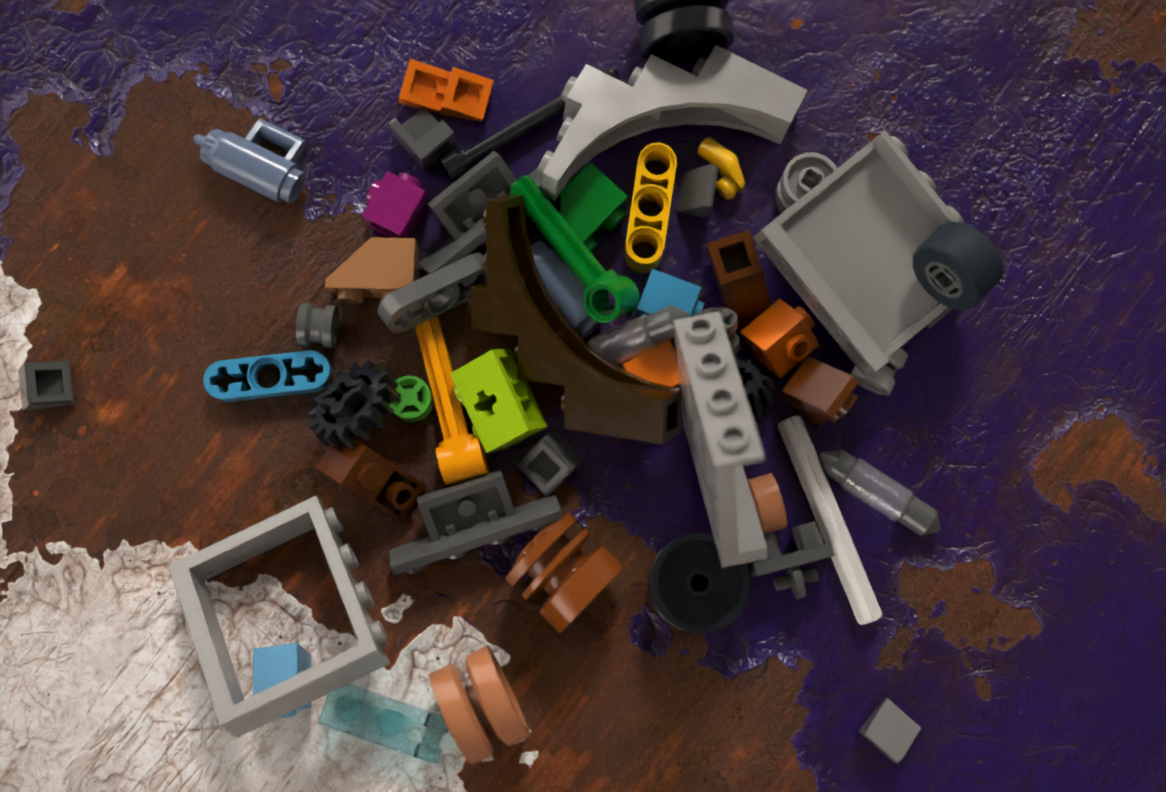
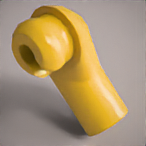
M711 137L703 140L698 148V155L712 165H717L716 168H718L722 176L716 182V192L726 200L733 199L737 192H742L745 185L737 156Z

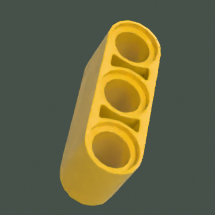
M651 143L645 146L640 152L637 163L624 259L631 270L640 274L649 273L660 265L665 248L677 159L674 151L663 143ZM651 161H660L666 165L667 171L661 175H654L647 171L645 165ZM652 201L657 203L662 211L656 216L649 217L640 211L639 206L643 202ZM639 242H647L654 247L656 253L650 258H640L634 254L632 247Z

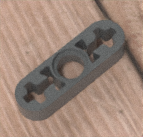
M473 253L389 293L378 306L377 313L391 332L402 333L468 301L471 295V287L487 282L486 273L483 268L485 255Z

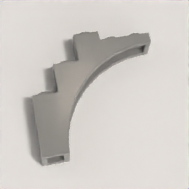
M715 45L707 60L702 57L699 58L692 74L651 54L643 69L639 67L634 69L627 84L586 64L578 78L573 76L569 78L562 92L561 100L566 102L563 120L565 121L557 135V141L560 142L554 153L549 150L545 153L537 169V174L542 176L540 190L547 198L555 201L572 176L596 155L626 138L652 129L679 125H715L750 132L781 144L808 90Z

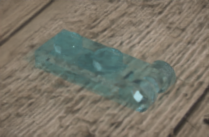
M347 684L327 694L317 723L438 764L443 751L439 748L443 734L449 733L441 714L424 710L352 684ZM414 723L427 727L422 742L409 738Z

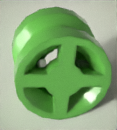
M407 375L396 380L398 387L394 391L399 395V398L389 404L394 410L393 413L399 419L408 423L423 421L431 414L434 408V400L430 388L422 379L416 376Z

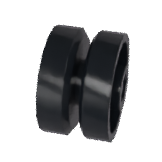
M633 0L636 20L642 25L639 29L642 57L648 61L652 54L672 65L697 62L700 57L708 59L715 45L726 50L733 44L735 38L732 17L725 10L729 0Z
M694 533L678 537L658 552L649 569L647 588L652 606L664 621L682 631L706 634L724 629L739 617L748 602L751 579L746 563L722 568L713 535ZM697 574L702 575V581L707 583V588L704 591L696 592L692 589L691 579Z

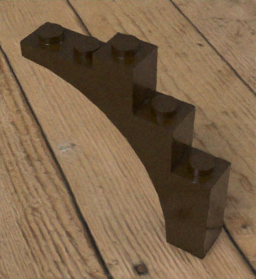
M508 194L487 199L483 215V225L486 230V254L483 260V268L486 273L487 282L471 287L468 309L471 314L472 330L518 336V342L514 350L515 362L518 364V379L565 386L561 398V410L565 414L564 429L664 444L679 434L682 389L645 380L618 367L594 350L568 324L545 287L536 267L527 234L523 196Z

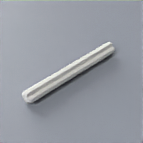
M799 415L787 418L778 424V429L825 544L831 543L835 556H832L831 559L853 613L860 625L874 622L882 617V611L804 421Z

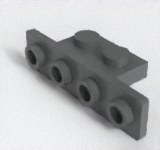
M491 152L427 203L428 207L451 236L419 262V265L427 274H431L464 258L473 250L486 246V230L483 225L486 200L510 194L511 185L517 180L498 153ZM537 167L528 176L540 188L542 176L537 174Z
M501 469L417 497V504L429 536L391 549L389 551L390 568L393 575L403 572L413 574L425 569L429 563L444 558L450 560L458 559L467 555L471 549L486 544H503L509 541L515 534L527 530L541 531L547 525L563 518L556 495H550L514 507Z

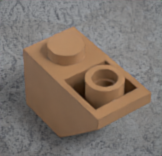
M371 237L325 279V288L332 297H337V301L341 303L360 304L363 303V297L380 298L381 302L389 293L419 279L420 248L416 239Z

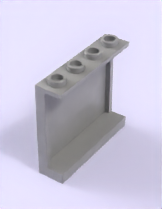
M886 130L752 237L863 375L877 372L890 361L888 359L890 355L948 308L928 294L917 280L912 267L913 254L942 224L953 221L964 223L961 215L953 207L946 206L936 194L937 189L933 180L923 171H918L911 163L904 144L898 138L890 136Z
M720 311L673 320L680 389H682L681 403L684 429L721 566L723 568L768 559L767 545L743 465L765 461V455Z

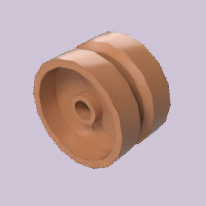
M489 645L466 656L465 666L472 685H469L462 671L452 663L429 674L430 683L442 718L460 751L471 766L492 756L494 753L495 744L488 726L489 724H491L500 741L509 747L531 735L516 696Z

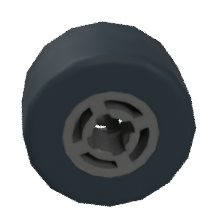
M953 221L942 224L913 254L912 267L919 283L936 301L952 309L961 311L973 309L1003 278L1004 265L1000 253L994 244L983 233L966 223Z

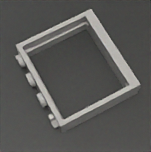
M317 495L168 565L219 724L237 738L390 664L384 647L389 645L386 631L379 620L373 622L369 612V608L375 606L373 598L365 582L358 583L353 571L359 568L358 560L349 543L343 545L339 536V532L345 530L344 525L338 518L335 507L332 506L327 509ZM315 528L359 644L244 700L205 580Z

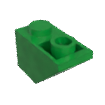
M589 162L561 191V216L589 251L593 253L598 246L595 240L606 229L610 233L613 232L626 218L628 213L624 210L627 207L628 196Z

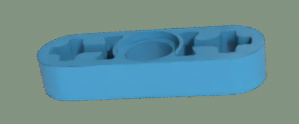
M313 350L229 359L211 364L205 371L203 383L206 391L211 396L223 402L304 394L324 390V385L332 381L333 367L323 354ZM313 360L318 367L323 368V373L316 374L315 382H310L309 378L304 375L292 376L295 384L289 386L291 377L286 365L288 362H292L291 368L295 371L308 369L309 362ZM266 365L277 366L281 374L279 382L271 388L261 387L257 380L258 372ZM248 367L247 380L251 390L246 391L247 385L243 382L229 384L227 392H224L223 388L215 385L216 380L223 378V371L227 370L228 374L232 377H246L244 368Z

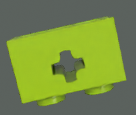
M512 348L490 350L450 373L455 384V395L458 401L466 408L473 423V434L475 437H479V443L484 447L486 453L507 449L548 427L527 381L518 379V364L515 362Z

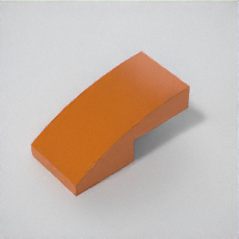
M410 59L397 103L416 109L426 108L431 113L482 122L494 80L455 67L449 72Z

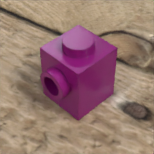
M387 171L382 181L376 180L372 184L366 196V203L368 205L362 217L367 226L389 238H410L428 207L429 199L426 191L423 190L424 184L407 173H401L400 177Z

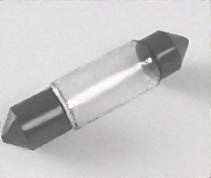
M670 305L652 314H644L590 338L587 343L599 354L617 365L655 349L661 343L675 338L673 320L688 318L689 314Z
M843 449L821 451L819 454L825 474L838 482L841 488L892 521H898L919 536L937 533L941 530L936 509L914 496L912 491L861 458H855Z

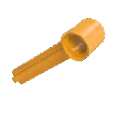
M436 316L415 326L444 439V441L438 444L439 447L436 448V455L442 478L446 486L486 475L490 472L484 447L480 445L479 437L469 434L462 404L455 395V384L450 375L453 369L440 319Z

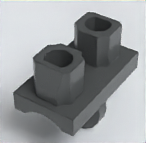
M815 521L790 528L796 552L785 555L780 553L775 532L764 534L768 559L753 561V563L748 564L751 577L786 569L787 575L773 578L776 592L791 588L797 600L805 598V584L819 581V575L816 568L801 571L799 565L835 556L831 543L824 544Z

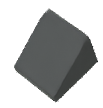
M710 164L683 173L677 213L707 218L710 215L718 173L717 165Z
M70 361L23 363L19 368L23 411L65 406L74 403Z
M553 430L544 436L516 466L547 497L584 462V459L556 430Z
M886 697L860 727L858 732L890 761L898 765L915 740L921 727Z

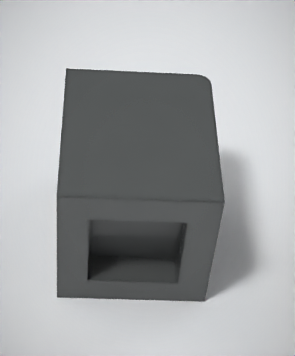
M426 108L420 109L402 125L396 118L388 123L395 139L425 172L438 163V155L458 146L452 129L444 120L439 123Z

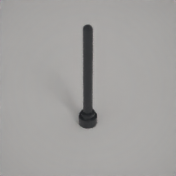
M609 67L602 71L619 80L620 74L616 68ZM560 95L466 150L459 148L454 151L451 148L437 156L441 169L449 182L453 184L473 168V165L483 160L491 152L501 150L563 114L566 102L561 100Z

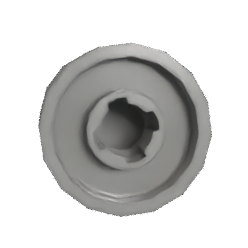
M805 152L794 157L787 164L775 190V202L779 211L783 213L834 172L837 169L836 165L827 156L817 152Z

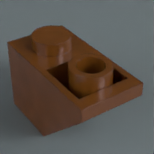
M750 230L707 243V256L725 308L735 311L738 316L736 333L742 331L771 306L763 269Z
M808 356L799 365L776 398L819 428L827 421L834 424L839 417L843 418L858 398L852 391L860 381L850 374Z
M359 441L351 449L346 444L340 450H335L330 445L316 468L400 522L404 521L417 501V497L421 495L426 485Z

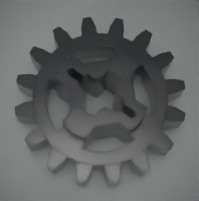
M367 360L362 367L354 363L350 371L343 372L340 370L337 372V380L334 383L327 382L324 385L326 392L315 396L314 400L318 403V406L309 411L308 415L313 420L308 426L314 431L313 434L327 447L331 445L335 450H340L346 444L350 449L354 448L357 439L369 440L370 430L374 427L381 429L384 426L381 419L394 412L389 404L399 398V395L394 391L398 387V383L380 363L374 365L370 360Z

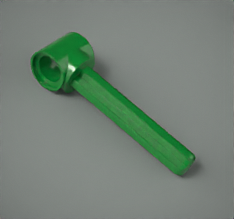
M524 175L511 185L510 194L523 196L526 214L586 287L582 295L584 296L585 310L590 318L599 323H608L634 311L639 303V291L636 284L626 276H618L614 269L606 272L530 176ZM608 291L611 292L615 298V307L610 303L608 299Z

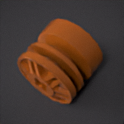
M571 512L566 514L561 520L547 525L520 552L511 572L505 578V581L512 588L527 574L534 580L521 594L525 601L532 598L542 589L549 595L542 605L539 614L559 634L625 566L605 545L586 556L581 551V548L591 533L587 528L570 541L565 535L578 521Z

